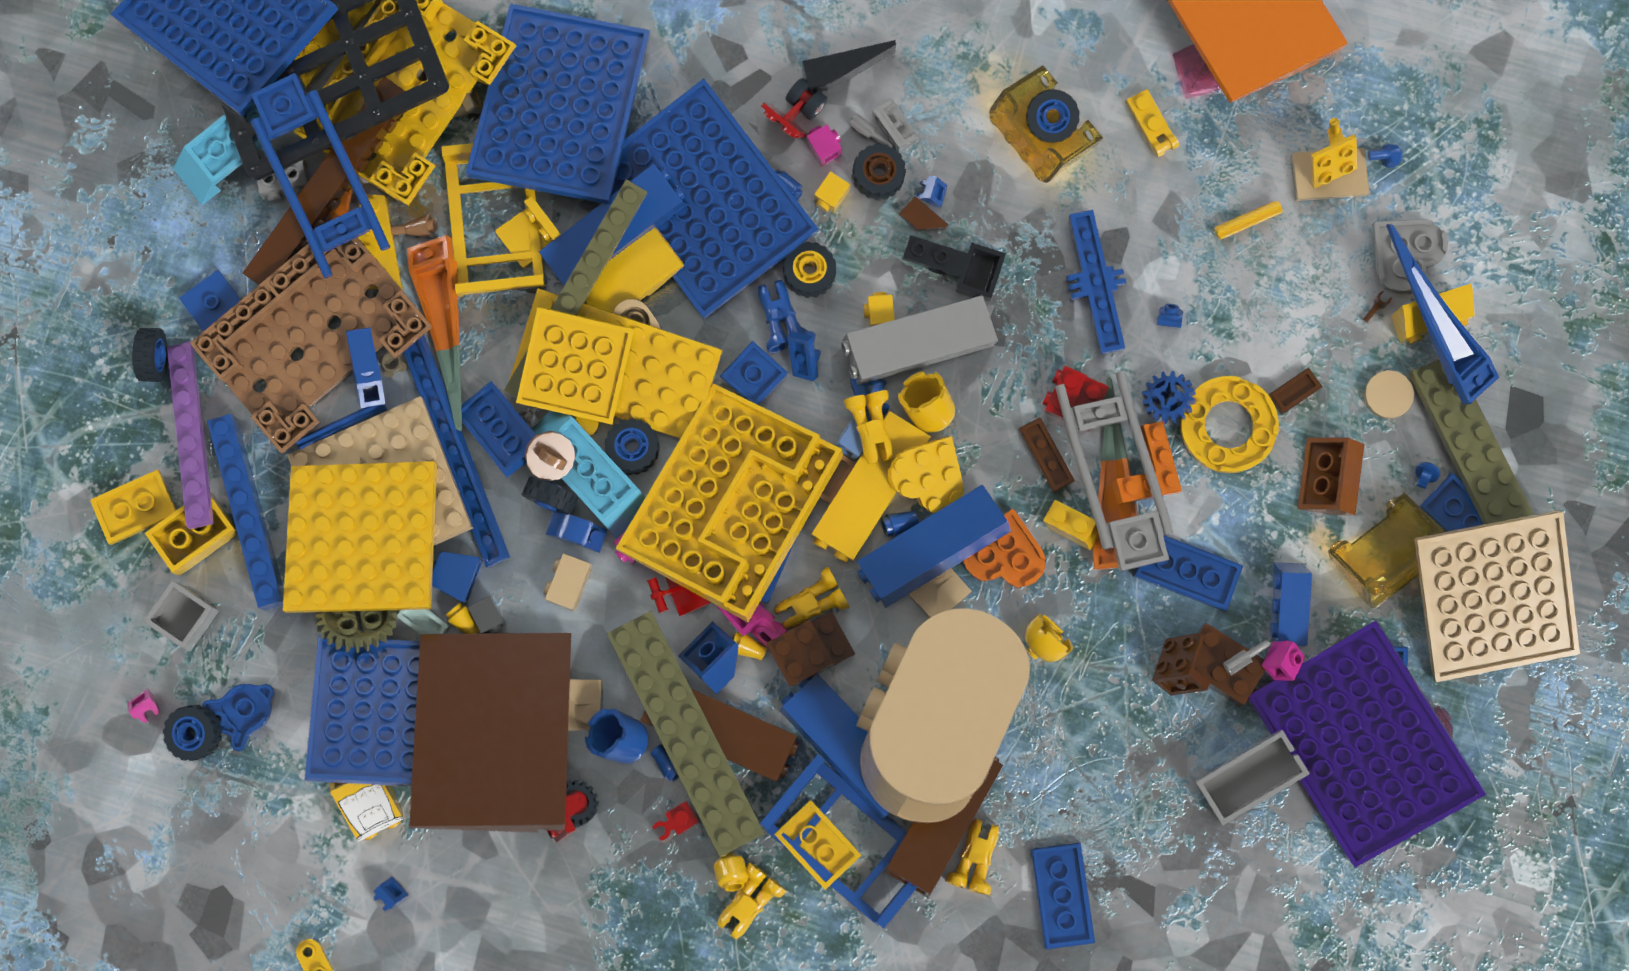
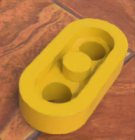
M306 939L298 944L296 956L304 971H334L320 942L315 939ZM307 947H310L312 949V955L310 957L306 956L304 953Z

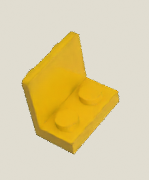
M532 196L524 201L525 210L495 230L497 236L510 253L531 251L528 219L531 223L536 221L539 226L541 250L560 236V232ZM532 259L517 260L522 268H526L533 263Z

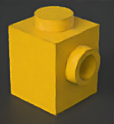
M875 292L872 296H868V304H863L864 318H869L870 327L895 320L892 295H887L886 292Z

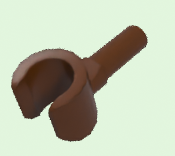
M1381 291L1374 298V305L1363 318V321L1368 323L1379 309L1385 308L1391 302L1392 297L1387 302H1383L1380 296L1384 291Z

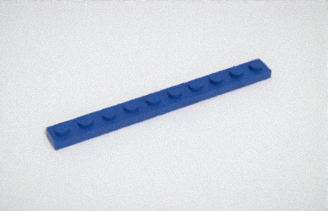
M423 335L403 353L418 392L427 406L473 526L471 530L486 568L492 567L509 559L510 555L463 433L455 428L448 394L426 337Z

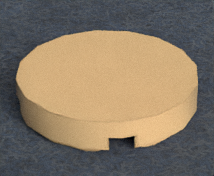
M1390 370L1379 372L1368 381L1364 391L1366 406L1374 415L1384 419H1393L1403 415L1409 410L1414 398L1412 384L1406 376L1397 371Z

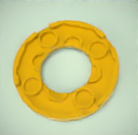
M1221 376L1210 379L1195 389L1196 394L1191 397L1195 398L1196 404H1190L1192 413L1185 412V420L1180 418V432L1185 447L1196 461L1216 472L1238 473L1255 467L1267 457L1278 435L1279 420L1273 401L1260 386L1237 376ZM1218 403H1237L1244 407L1251 416L1253 424L1251 436L1240 447L1224 448L1212 442L1208 436L1205 427L1206 416L1210 409Z

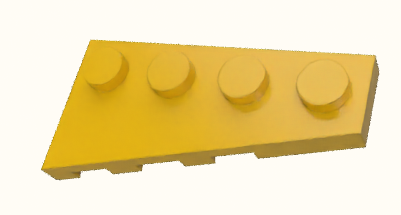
M367 195L390 248L381 251L372 229L358 238L403 290L385 195ZM370 286L367 290L378 291L377 286Z

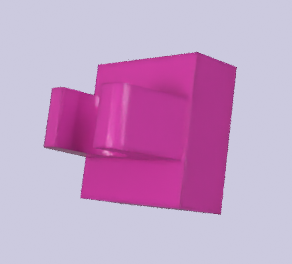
M146 689L127 703L128 712L134 719L138 718L143 723L148 722V717L144 714L147 710H152L156 715L159 714L158 705L149 689Z

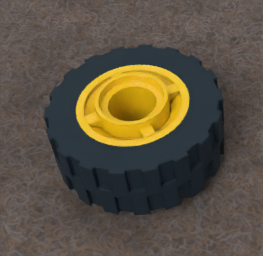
M817 242L801 244L785 257L783 263L785 283L792 292L794 291L798 296H805V298H815L820 294H825L832 287L836 277V261L833 258L832 252ZM806 266H813L816 271L812 274H807L803 269Z

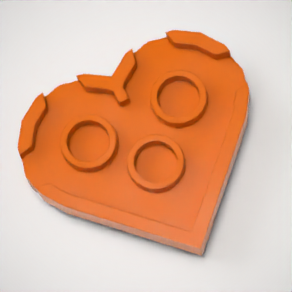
M1013 508L1004 514L1008 520L1011 532L963 560L966 571L979 581H992L1001 577L1007 584L1020 588L1034 584L1043 575L1045 555L1042 548Z

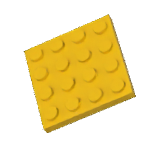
M538 306L516 403L613 424L634 328Z

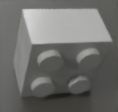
M172 580L143 622L181 648L191 651L219 610L180 583Z

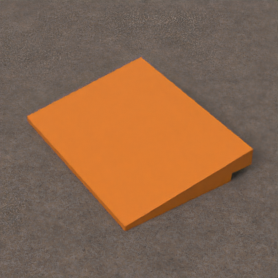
M1167 0L1229 103L1315 66L1321 60L1340 52L1348 44L1322 0Z

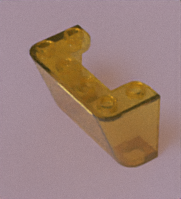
M1042 65L1001 92L989 110V119L1004 135L1005 140L1017 151L1022 161L1026 162L1036 178L1044 183H1048L1096 147L1103 137L1089 120L1085 121L1079 130L1076 129L1069 138L1062 142H1044L1031 133L1026 123L1028 104L1038 93L1054 89L1058 84L1044 65ZM1041 76L1046 78L1048 86L1042 82ZM1051 109L1047 112L1046 119L1049 123H1054L1059 119V113L1056 109ZM1086 130L1091 133L1092 140L1087 137Z

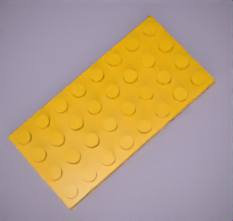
M540 288L537 289L510 379L528 350L537 307L551 309L559 296L558 294ZM584 303L578 316L634 328L614 417L623 420H629V418H634V420L640 419L644 423H648L656 431L681 438L702 401L707 399L723 349Z

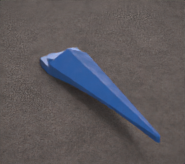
M1386 224L1448 382L1454 385L1462 404H1471L1499 378L1491 358L1475 341L1435 290L1394 225Z

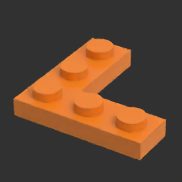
M1163 422L1140 426L1162 495L1168 496L1182 492ZM1145 474L1118 478L1111 481L1117 505L1153 498Z

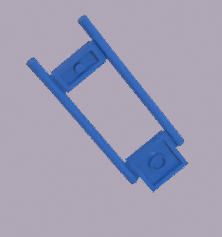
M293 73L252 93L251 96L261 117L252 119L251 124L305 234L323 277L329 278L333 275L323 252H328L370 232L371 229L381 251L389 249L390 245L317 90L310 91L306 95L298 75ZM318 117L359 200L361 208L358 207L313 230L270 139L284 135Z

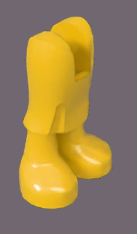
M888 390L877 391L866 396H853L843 400L845 408L852 413L857 427L855 428L859 432L863 454L868 464H874L878 460L875 446L877 443L881 458L884 461L892 460L893 449L886 429V420L883 419L882 405L889 399ZM865 406L868 408L871 421H867Z
M826 567L821 571V577L818 582L782 600L773 609L778 615L793 607L796 615L789 617L781 623L787 630L799 626L814 616L821 615L822 612L828 609L838 608L846 610L850 606L840 588L817 601V596L839 586L829 567Z
M975 818L969 827L965 847L959 855L961 857L955 871L946 875L945 882L965 889L970 867L973 863L976 864V868L968 890L990 896L991 886L986 881L988 866H991V856L997 843L999 826L991 824L985 840L978 837L981 831L982 820Z
M751 862L746 866L749 876L748 881L742 889L737 890L736 896L723 910L716 924L723 929L730 922L732 916L741 921L739 924L737 923L730 935L735 940L747 931L755 917L764 910L763 907L771 898H781L787 892L782 885L772 877H769L758 895L753 898L751 896L752 893L764 881L767 874Z

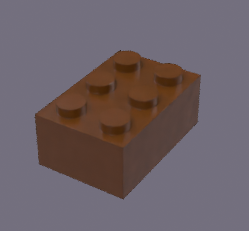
M1207 623L1201 625L1197 633H1202L1205 635L1194 669L1200 671L1202 676L1210 681V689L1239 707L1245 705L1265 672L1262 666L1264 659L1255 655L1251 658L1253 662L1230 676L1225 670L1223 663L1242 650L1247 652L1249 649Z

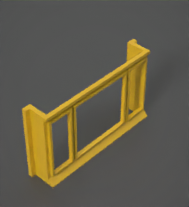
M473 143L441 146L446 170L454 260L457 261L456 295L461 297L468 294L545 287L542 256L539 253L541 250L539 226L536 221L531 223L528 219L531 251L474 258L466 257L460 194L520 187L495 182L459 185L457 165L468 164ZM525 188L526 199L532 196L536 201L535 190ZM532 259L533 276L469 282V266Z

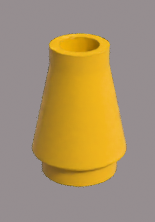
M461 602L446 614V617L449 619L448 622L463 634H477L480 631L468 607H464Z
M736 631L732 639L739 645L737 655L755 658L760 661L763 659L767 647L761 645L747 634L743 636L740 632Z

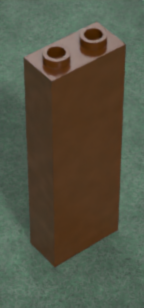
M691 689L728 761L775 782H778L779 778H785L789 769V765L785 763L789 755L794 757L800 744L796 741L797 735ZM645 710L640 721L654 727Z
M994 757L983 783L959 813L938 822L925 823L913 821L884 871L886 874L905 885L908 882L917 887L915 891L927 898L931 895L1003 767V764L999 763V758Z

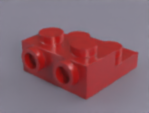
M1064 366L1063 370L1058 369L1052 381L1056 386L1065 384L1071 408L1103 400L1109 386L1067 366ZM1054 388L1053 393L1047 392L1042 405L1046 406L1045 413L1064 420L1056 388Z

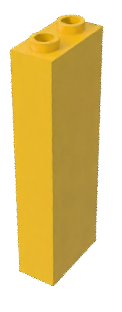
M889 411L884 420H886V429L893 449L892 460L884 461L881 458L878 443L875 444L878 455L876 463L868 464L864 454H862L811 534V537L815 539L813 541L815 545L823 550H826L827 547L835 552L834 556L844 563H847L848 560L852 563L854 562L897 494V491L892 489L888 481V468H891L892 461L896 458L895 455L905 449L927 443L931 439L930 435Z

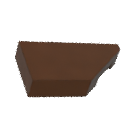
M916 196L899 213V216L917 231L946 229L949 225Z

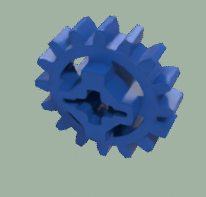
M1164 371L1161 372V378L1159 379L1155 375L1152 376L1154 383H1146L1149 391H1142L1143 397L1146 398L1142 403L1144 407H1148L1146 409L1147 414H1153L1154 421L1162 418L1163 424H1167L1168 419H1172V422L1176 424L1177 417L1179 416L1185 420L1184 413H1192L1190 404H1196L1195 398L1191 397L1196 394L1194 388H1190L1192 386L1191 381H1185L1183 374H1180L1177 378L1174 371H1171L1170 376H1166ZM1177 385L1184 390L1185 394L1182 391H1177ZM1172 393L1173 397H1170L1166 403L1165 398H1168ZM1153 401L1156 404H1161V410L1154 405Z

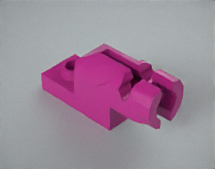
M761 603L758 604L749 622L717 606L743 636L751 632L765 646H767L766 643L788 632L780 622L774 621L775 617Z

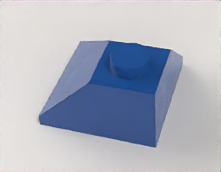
M712 621L678 657L717 694L734 677L739 645Z

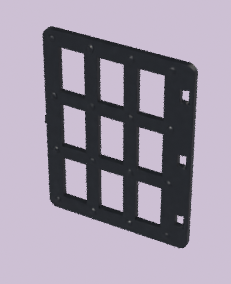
M330 0L337 6L338 10L329 21L334 20L341 39L297 60L294 59L275 81L277 82L296 73L307 95L301 75L347 54L354 74L317 91L323 105L358 89L362 93L367 110L333 125L341 142L349 140L361 132L439 97L449 89L448 79L416 0H397L401 11L357 32H354L348 12L373 0ZM407 26L414 46L368 67L361 47ZM421 61L428 81L381 102L374 82ZM221 101L247 176L251 180L258 181L274 174L267 156L261 159L254 141L257 135L251 122L248 123L246 116L242 117ZM317 119L303 125L307 138L275 152L283 169L332 146L325 130L321 131Z

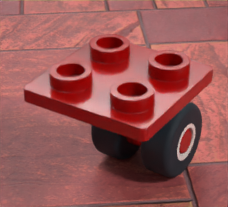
M801 78L791 87L786 95V101L794 106L789 112L784 114L769 103L763 102L761 105L765 109L763 114L773 122L782 123L784 125L782 130L792 138L795 137L797 139L799 137L807 138V135H809L793 122L801 110L802 114L811 120L819 114L828 100L820 91L814 95L808 91L807 80Z

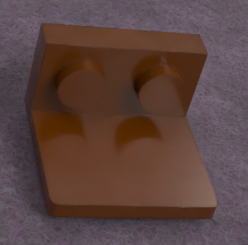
M1196 633L1167 638L1165 640L1152 681L1170 696L1208 690L1210 681L1202 676L1200 671L1194 669L1205 635Z

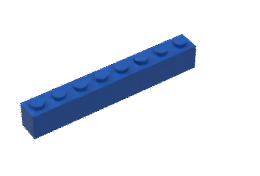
M227 414L207 420L257 606L264 611L282 606L284 587L238 419L232 414Z

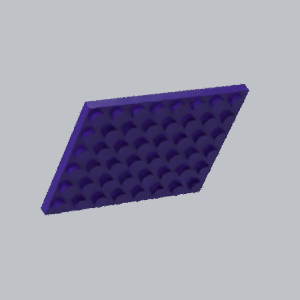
M1377 620L1302 663L1294 681L1273 680L1249 696L1250 702L1270 734L1272 735L1282 729L1295 749L1290 754L1297 753L1310 773L1300 779L1354 868L1487 795L1482 784Z

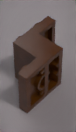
M832 610L813 621L808 620L766 643L790 688L855 655Z

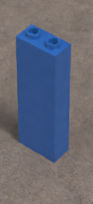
M652 164L631 181L648 191V194L610 260L653 228H658L687 206L682 200L686 196L677 185L674 188L668 181L671 179V176L663 166L659 169L655 164ZM620 190L610 197L609 204H600L539 251L564 286Z
M982 484L859 559L857 563L860 570L857 573L864 584L870 583L872 589L869 591L876 603L881 601L884 607L887 608L1011 532L1008 520Z
M816 674L813 678L805 679L799 684L801 689L795 695L790 692L781 701L783 706L779 711L882 820L889 812L882 808L869 793L860 768L861 748L868 731L856 726L859 717L819 674Z

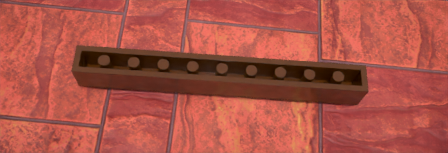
M386 77L382 78L376 86L381 102L405 92ZM365 103L358 111V113L367 110ZM400 115L361 132L349 140L341 142L357 175L367 168L368 160L372 154L380 150L383 145L382 140L387 133H391L395 129ZM333 148L297 196L313 230L327 222L326 218L331 211L334 212L339 207L343 194L352 189ZM291 206L243 271L244 275L258 285L308 244Z

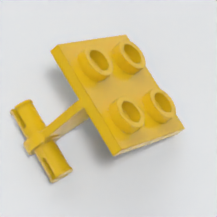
M1331 118L1329 120L1330 128L1327 131L1330 146L1311 154L1312 186L1314 189L1326 185L1343 175L1350 174L1357 169L1356 136L1353 134L1345 138L1342 134V129L1339 127L1340 121L1338 118Z

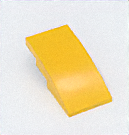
M655 227L608 261L586 302L588 305L614 313L615 308L622 301L627 299L641 301L645 296H650L685 265L657 227Z

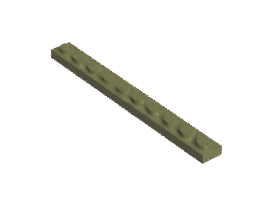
M628 179L625 180L552 306V310L578 315L646 198L648 191ZM527 351L504 389L505 392L515 398L518 396Z

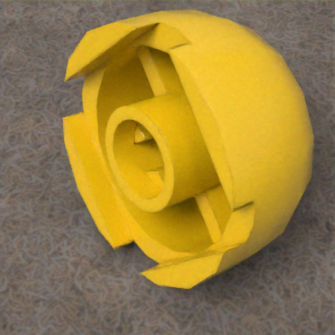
M1041 613L1032 619L1025 631V641L1029 646L1026 650L1035 660L1040 658L1045 662L1059 661L1073 650V645L1069 638L1064 641L1061 635L1063 633L1062 629L1048 616H1041Z

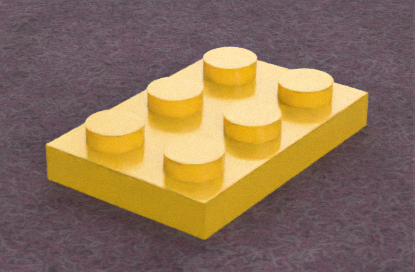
M158 469L90 499L109 545H113L157 525L177 510L161 471Z
M811 800L774 834L825 890L862 856ZM815 814L821 818L815 827L806 826ZM807 828H812V831L803 840V831ZM784 833L793 841L799 834L802 842L799 846L832 873L833 876L825 882L781 834Z

